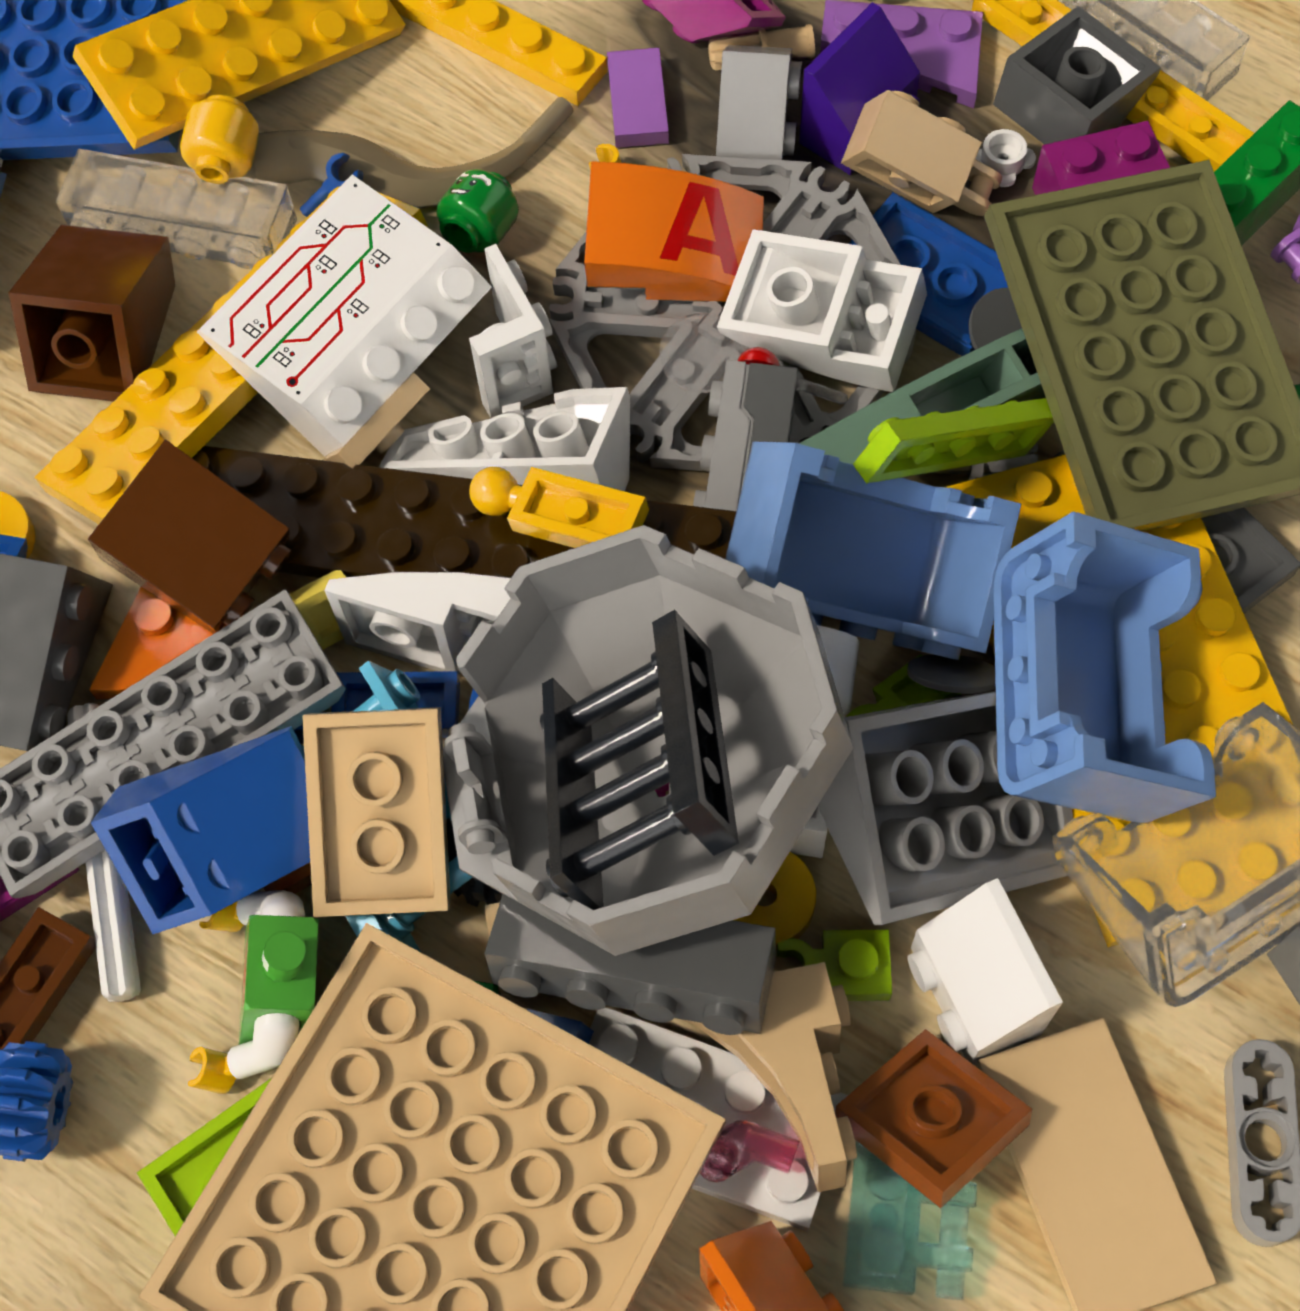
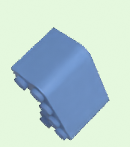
M752 442L726 560L744 567L749 578L772 588H775L778 582L802 591L814 620L819 626H821L823 616L841 620L839 631L874 641L878 629L894 632L892 645L959 660L962 648L986 653L994 622V576L1001 559L1011 549L1021 503L995 496H988L987 499L975 498V496L962 493L961 490L934 487L905 478L866 484L853 464L841 462L838 457L824 455V450L799 443Z
M1073 511L1014 546L1003 556L994 576L993 602L997 771L999 783L1006 793L1012 796L1135 823H1148L1216 797L1215 768L1211 752L1207 746L1199 741L1187 738L1165 745L1166 727L1163 711L1159 630L1182 619L1200 600L1202 581L1199 548Z

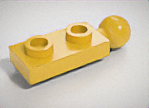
M487 467L480 470L473 477L469 488L470 499L475 508L481 513L489 516H500L510 511L507 520L512 531L572 548L642 526L649 512L644 496L534 467L530 468L522 486L518 485L515 477L508 470L501 467Z

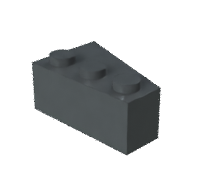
M0 554V746L29 751L65 728L66 714L113 584L66 565Z

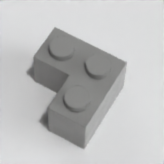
M728 45L723 50L716 156L783 160V156H794L796 122H786L789 99L798 100L800 94L802 62L792 61L793 48Z

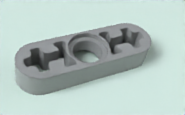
M1257 1039L1246 1042L1229 1057L1224 1069L1231 1210L1236 1229L1247 1241L1261 1247H1273L1291 1239L1300 1230V1144L1295 1072L1291 1058L1282 1047L1268 1040ZM1255 1058H1259L1262 1069L1273 1072L1275 1078L1263 1087V1107L1245 1111L1243 1104L1250 1106L1258 1099V1087L1256 1078L1244 1075L1243 1069L1247 1068ZM1277 1104L1278 1110L1267 1108L1264 1106ZM1262 1123L1276 1131L1281 1141V1152L1276 1160L1264 1161L1258 1159L1249 1151L1245 1142V1133L1249 1125ZM1280 1172L1283 1175V1181L1277 1179L1268 1185L1271 1207L1282 1209L1284 1219L1272 1224L1271 1230L1266 1229V1222L1263 1217L1253 1216L1251 1206L1263 1200V1178L1249 1181L1248 1173L1256 1176H1269Z

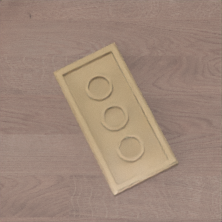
M1104 1018L978 1059L975 1064L977 1068L1033 1109L1030 1125L1008 1145V1148L1073 1311H1143L1217 1284Z

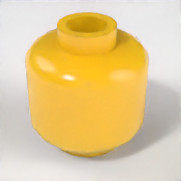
M212 95L193 104L187 113L180 142L181 156L187 165L195 170L197 176L204 181L222 184L228 180L243 177L253 165L259 137L258 122L249 112L246 105L238 99L226 95Z

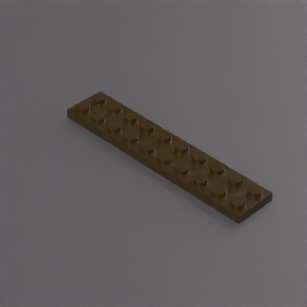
M204 446L192 457V459L290 528V539L285 545L292 550V553L279 570L281 573L320 578L334 570H341L347 578L393 572H460L511 578L520 566L574 549L512 531L507 520L510 511L500 516H489L481 513L475 508L470 499L469 488L472 481L470 478L357 464L351 468L340 462ZM646 500L649 512L643 525L666 534L671 545L695 554L698 548L723 559L726 558L736 511Z

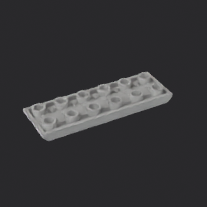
M286 589L0 768V875L11 897L17 899L34 895L105 850L91 821L119 786L290 726L295 730L303 724L302 715L321 713L339 701L346 688Z

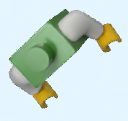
M275 890L251 893L212 914L209 921L199 922V926L203 929L237 932L246 925L239 1045L232 1047L228 1054L205 1047H197L191 1053L190 1061L203 1065L198 1077L188 1081V1086L218 1094H226L234 1085L236 1078L244 1079L279 1067L315 1007L318 918L305 917L303 901L298 895L290 891Z

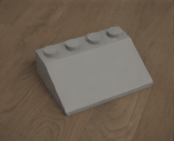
M996 690L985 693L965 694L845 717L853 749L820 801L818 808L874 925H884L949 908L985 883L997 878L1005 892L1081 873L1070 834L1073 822L1072 809L1012 796L1006 793L999 783L997 771Z

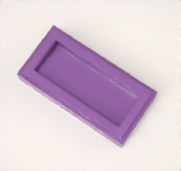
M660 48L607 52L615 147L668 144L669 133Z

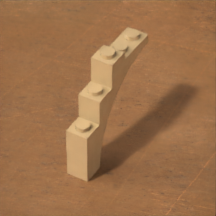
M500 902L484 905L489 936ZM825 962L773 972L761 1034L742 1031L737 1035H724L709 1030L702 1023L684 1020L701 1029L736 1055L774 1096L801 1142L817 1191L822 1192L846 1187L847 1161L857 1159V1153L848 1116L836 1118L831 1095L840 1093V1085L832 1054L840 1053L841 1027L849 1026L851 1020L845 990L842 985L831 987ZM500 987L501 994L508 993Z

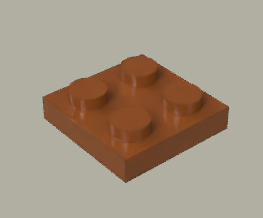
M925 1029L838 1103L835 1108L836 1118L848 1116L854 1139L941 1209L1030 1125L1033 1109Z

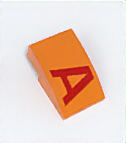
M591 161L584 261L587 286L645 288L646 300L726 302L752 230L763 231L764 196L727 182L685 171L629 163Z

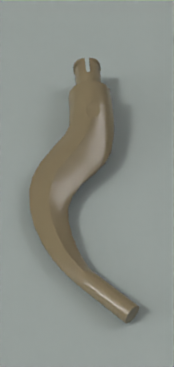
M558 97L512 145L488 157L443 168L417 166L396 157L381 146L365 138L348 133L319 130L259 133L251 169L245 176L235 180L257 178L259 188L307 180L324 182L328 178L326 175L328 160L337 153H345L350 158L339 168L338 176L341 181H346L359 169L363 171L362 182L375 191L417 208L433 207L438 205L439 200L454 181L466 170L481 169L488 172H496L504 178L509 176L530 159L573 113V107L565 98ZM202 180L204 186L214 184Z

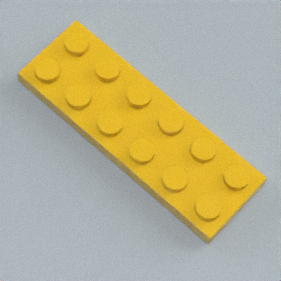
M188 0L76 44L72 57L135 150L184 129L187 113L193 104L207 99L212 95H226L244 103L400 36L406 24L390 0Z

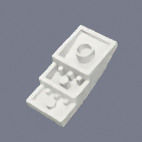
M393 572L329 579L324 591L346 644L435 671H457L459 675L457 655L481 621L493 625L510 600L504 588L511 578L460 572Z

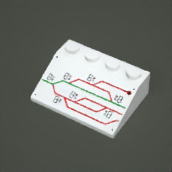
M352 174L226 301L197 333L325 457L329 453L343 447L492 286L452 244Z

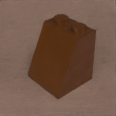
M60 225L8 292L28 391L115 401L133 384L135 378L151 366L175 289L169 237Z
M166 439L88 538L102 561L213 634L221 630L225 624L229 625L248 613L255 602V599L248 595L250 590L262 575L269 580L273 579L292 553V550L285 545L290 539L289 527Z

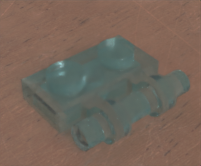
M856 1141L857 1159L853 1160L842 1286L913 1295L915 1293L916 1268L920 1267L937 1270L936 1297L964 1300L965 1272L973 1271L974 1249L967 1246L969 1208L976 1207L977 1184L971 1181L968 1182L941 1208L939 1243L919 1242L921 1203L936 1204Z

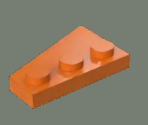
M140 587L89 690L95 699H111L207 639L213 633L143 587Z

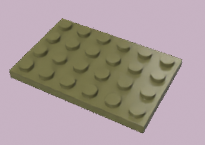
M1210 160L989 205L984 218L1086 515L1143 532L1300 495V400Z

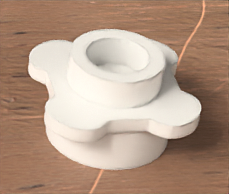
M999 129L991 132L985 138L983 148L979 149L976 160L1002 175L1000 187H1009L1015 183L1016 175L1023 169H1030L1034 166L1036 155L1032 149L1027 148V143L1022 135L1013 130Z

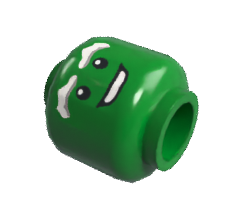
M471 169L464 171L439 200L436 214L441 234L447 242L452 244L457 250L465 253L485 252V248L500 243L516 222L519 207L510 183L502 175L481 169Z

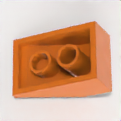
M772 1221L711 1240L699 1248L700 1278L721 1311H844L831 1292L822 1298L819 1296L805 1274L814 1267L806 1250L791 1230L781 1236Z

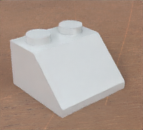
M998 878L985 883L916 931L911 945L913 953L907 956L913 977L923 992L932 990L943 1012L937 1015V1021L947 1045L956 1052L961 1050L965 1059L973 1065L977 1063L978 1059L1014 1048L1041 1036L1063 1003Z

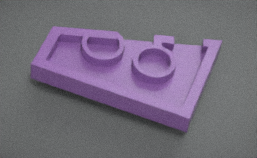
M826 0L820 53L871 3ZM877 4L884 11L920 71L918 89L930 93L932 87L950 92L957 95L956 103L974 108L977 95L983 12Z

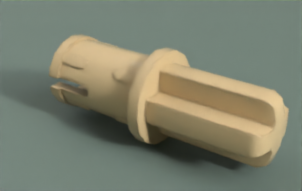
M811 24L771 31L763 29L756 33L712 38L708 44L710 65L716 71L722 68V53L728 45L793 48L792 61L815 59V39Z

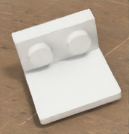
M496 244L485 248V255L495 311L501 323L493 324L482 333L469 338L482 404L490 418L502 414V406L521 402L523 407L553 394L550 370L557 367L553 351L546 340V337L552 335V328L546 312L539 302L530 304L524 294L528 289L519 265L514 259L506 262Z

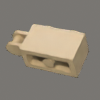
M887 90L864 104L841 161V164L931 213L955 205L970 214L984 216L991 204L988 199L992 189L999 188L1002 181V175L999 172L976 160L982 142L965 133L966 129L962 124L953 119L937 117L919 107V102L913 96L900 91ZM967 180L971 181L969 189L965 187Z

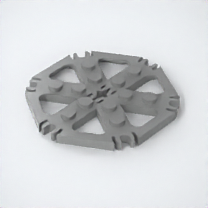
M682 154V167L689 173L714 178L747 190L771 191L777 194L781 201L763 222V231L827 240L829 237L838 234L846 235L856 245L863 246L867 260L901 265L858 189L848 202L850 183L845 180L835 191L825 192L820 189L825 181V168L819 166L811 172V162ZM674 157L667 159V169L682 171L678 160ZM585 232L555 269L556 277L553 278L554 295L568 296L572 300L564 305L550 304L549 312L551 319L549 321L552 333L580 389L606 388L588 352V345L594 337L601 334L673 338L630 393V435L635 434L643 438L636 448V459L641 463L650 458L652 468L701 471L702 446H695L686 442L681 434L682 428L711 391L712 381H718L724 374L726 360L737 361L739 356L750 348L736 341L731 345L732 339L719 333L717 325L723 311L722 305L725 306L726 302L646 300L645 288L588 287L584 264ZM915 329V332H914V335H913V338H912V341H911V344H910V347H909V350H908V353H907V356H906V359H905L904 364L907 362V360H908V359L910 358V356L912 355L913 346H914V341H915V335H916V329ZM778 360L780 366L798 368ZM798 369L797 391L789 443H801L843 418L877 401L884 393V390L859 385L841 409L832 413L822 412ZM655 446H660L658 451L653 455Z

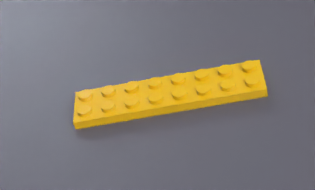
M339 187L333 189V190L329 193V195L327 196V199H328ZM379 193L426 227L428 226L419 208ZM327 199L307 218L294 226L286 238L265 258L259 260L252 270L227 294L220 297L213 307L187 332L181 334L157 361L147 370L140 373L135 378L133 384L113 403L99 412L92 423L70 444L53 456L51 462L34 477L46 493L95 523L100 524L165 439L192 458L258 393L197 331Z

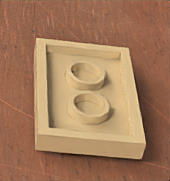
M441 707L309 713L302 715L313 917L448 911L451 907Z

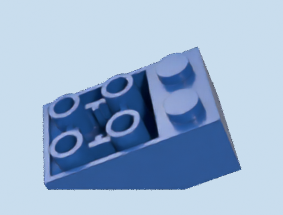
M292 726L119 786L91 821L95 832L152 934L210 916L310 862L305 753Z

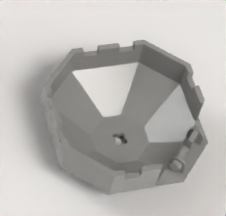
M645 525L518 567L504 588L510 600L493 625L481 621L456 657L459 671L479 695L462 721L449 729V736L445 739L443 747L444 776L459 869L614 956L751 915L853 749L822 638L803 592L781 582H778L777 586L772 588L749 578L744 567L698 548L695 554L671 545L666 534ZM675 609L712 652L739 844L713 856L692 833L684 835L679 831L602 871L604 907L592 910L570 897L561 896L552 886L546 872V860L549 858L545 744L544 732L540 724V716L543 714L542 683L554 678L578 702L651 662V654L655 652L652 622ZM660 688L592 724V741L656 707V699L660 697ZM665 734L596 770V789L661 755V746L666 744ZM654 790L599 819V840L665 806L668 795L659 797Z

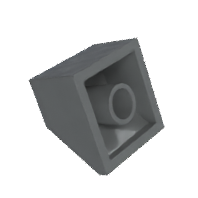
M1077 6L1007 58L993 105L1044 145L1118 128L1156 79L1161 67L1081 7Z

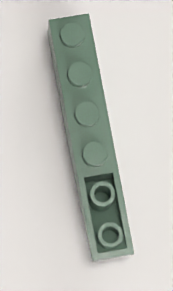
M1023 329L1014 331L943 365L843 418L799 444L824 450V455L838 457L841 462L853 464L869 444L867 439L871 431L889 418L898 417L899 419L925 416L934 411L946 413L965 410L975 405L987 407L1001 405L1011 400L1022 402L1046 398Z

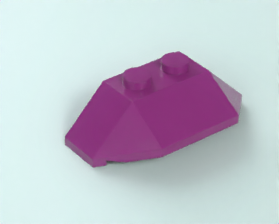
M642 0L646 6L660 12L673 24L672 29L677 36L690 43H700V41H709L712 38L755 33L763 29L780 27L786 18L773 0Z

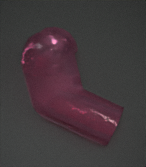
M747 1120L734 1121L723 1128L700 1174L710 1182H723L754 1162L789 1174L800 1140Z

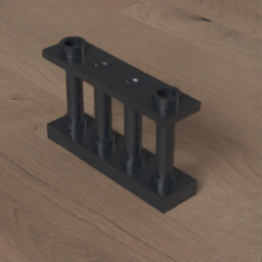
M675 609L652 622L655 652L651 654V662L578 702L554 678L542 683L543 714L540 716V724L544 732L549 841V858L546 860V872L552 886L561 896L570 897L592 910L604 907L602 871L679 831L684 835L692 833L713 856L739 844L712 652ZM660 688V697L656 699V707L592 741V724ZM665 734L666 744L661 746V755L596 789V770ZM670 782L671 794L667 796L665 806L599 840V819Z

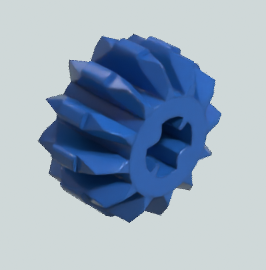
M25 1041V1044L9 1042L0 1050V1155L3 1156V1159L25 1162L26 1159L43 1160L57 1146L60 1131L66 1127V1114L71 1105L69 1100L70 1091L74 1083L71 1078L73 1066L69 1056L65 1055L63 1049L50 1048L46 1043Z

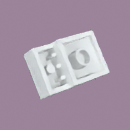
M753 229L717 329L720 334L748 348H766L773 352L778 360L801 369L856 385L893 392L896 389L927 296L922 268L867 260L863 246Z

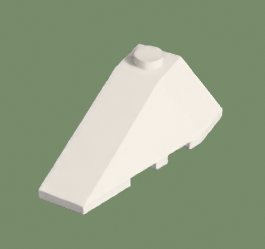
M627 387L571 389L554 393V404L525 411L521 402L502 406V414L472 423L470 418L463 415L408 428L390 446L379 467L473 479L484 468L501 467L508 470L515 477L519 485H523L530 468L534 467L625 491L629 481L630 394Z

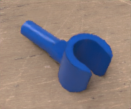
M337 153L328 160L326 165V175L328 178L300 207V211L304 216L308 217L327 199V196L333 189L340 187L345 182L340 180L338 171L340 166L348 161L349 155ZM356 170L353 175L363 181V171Z

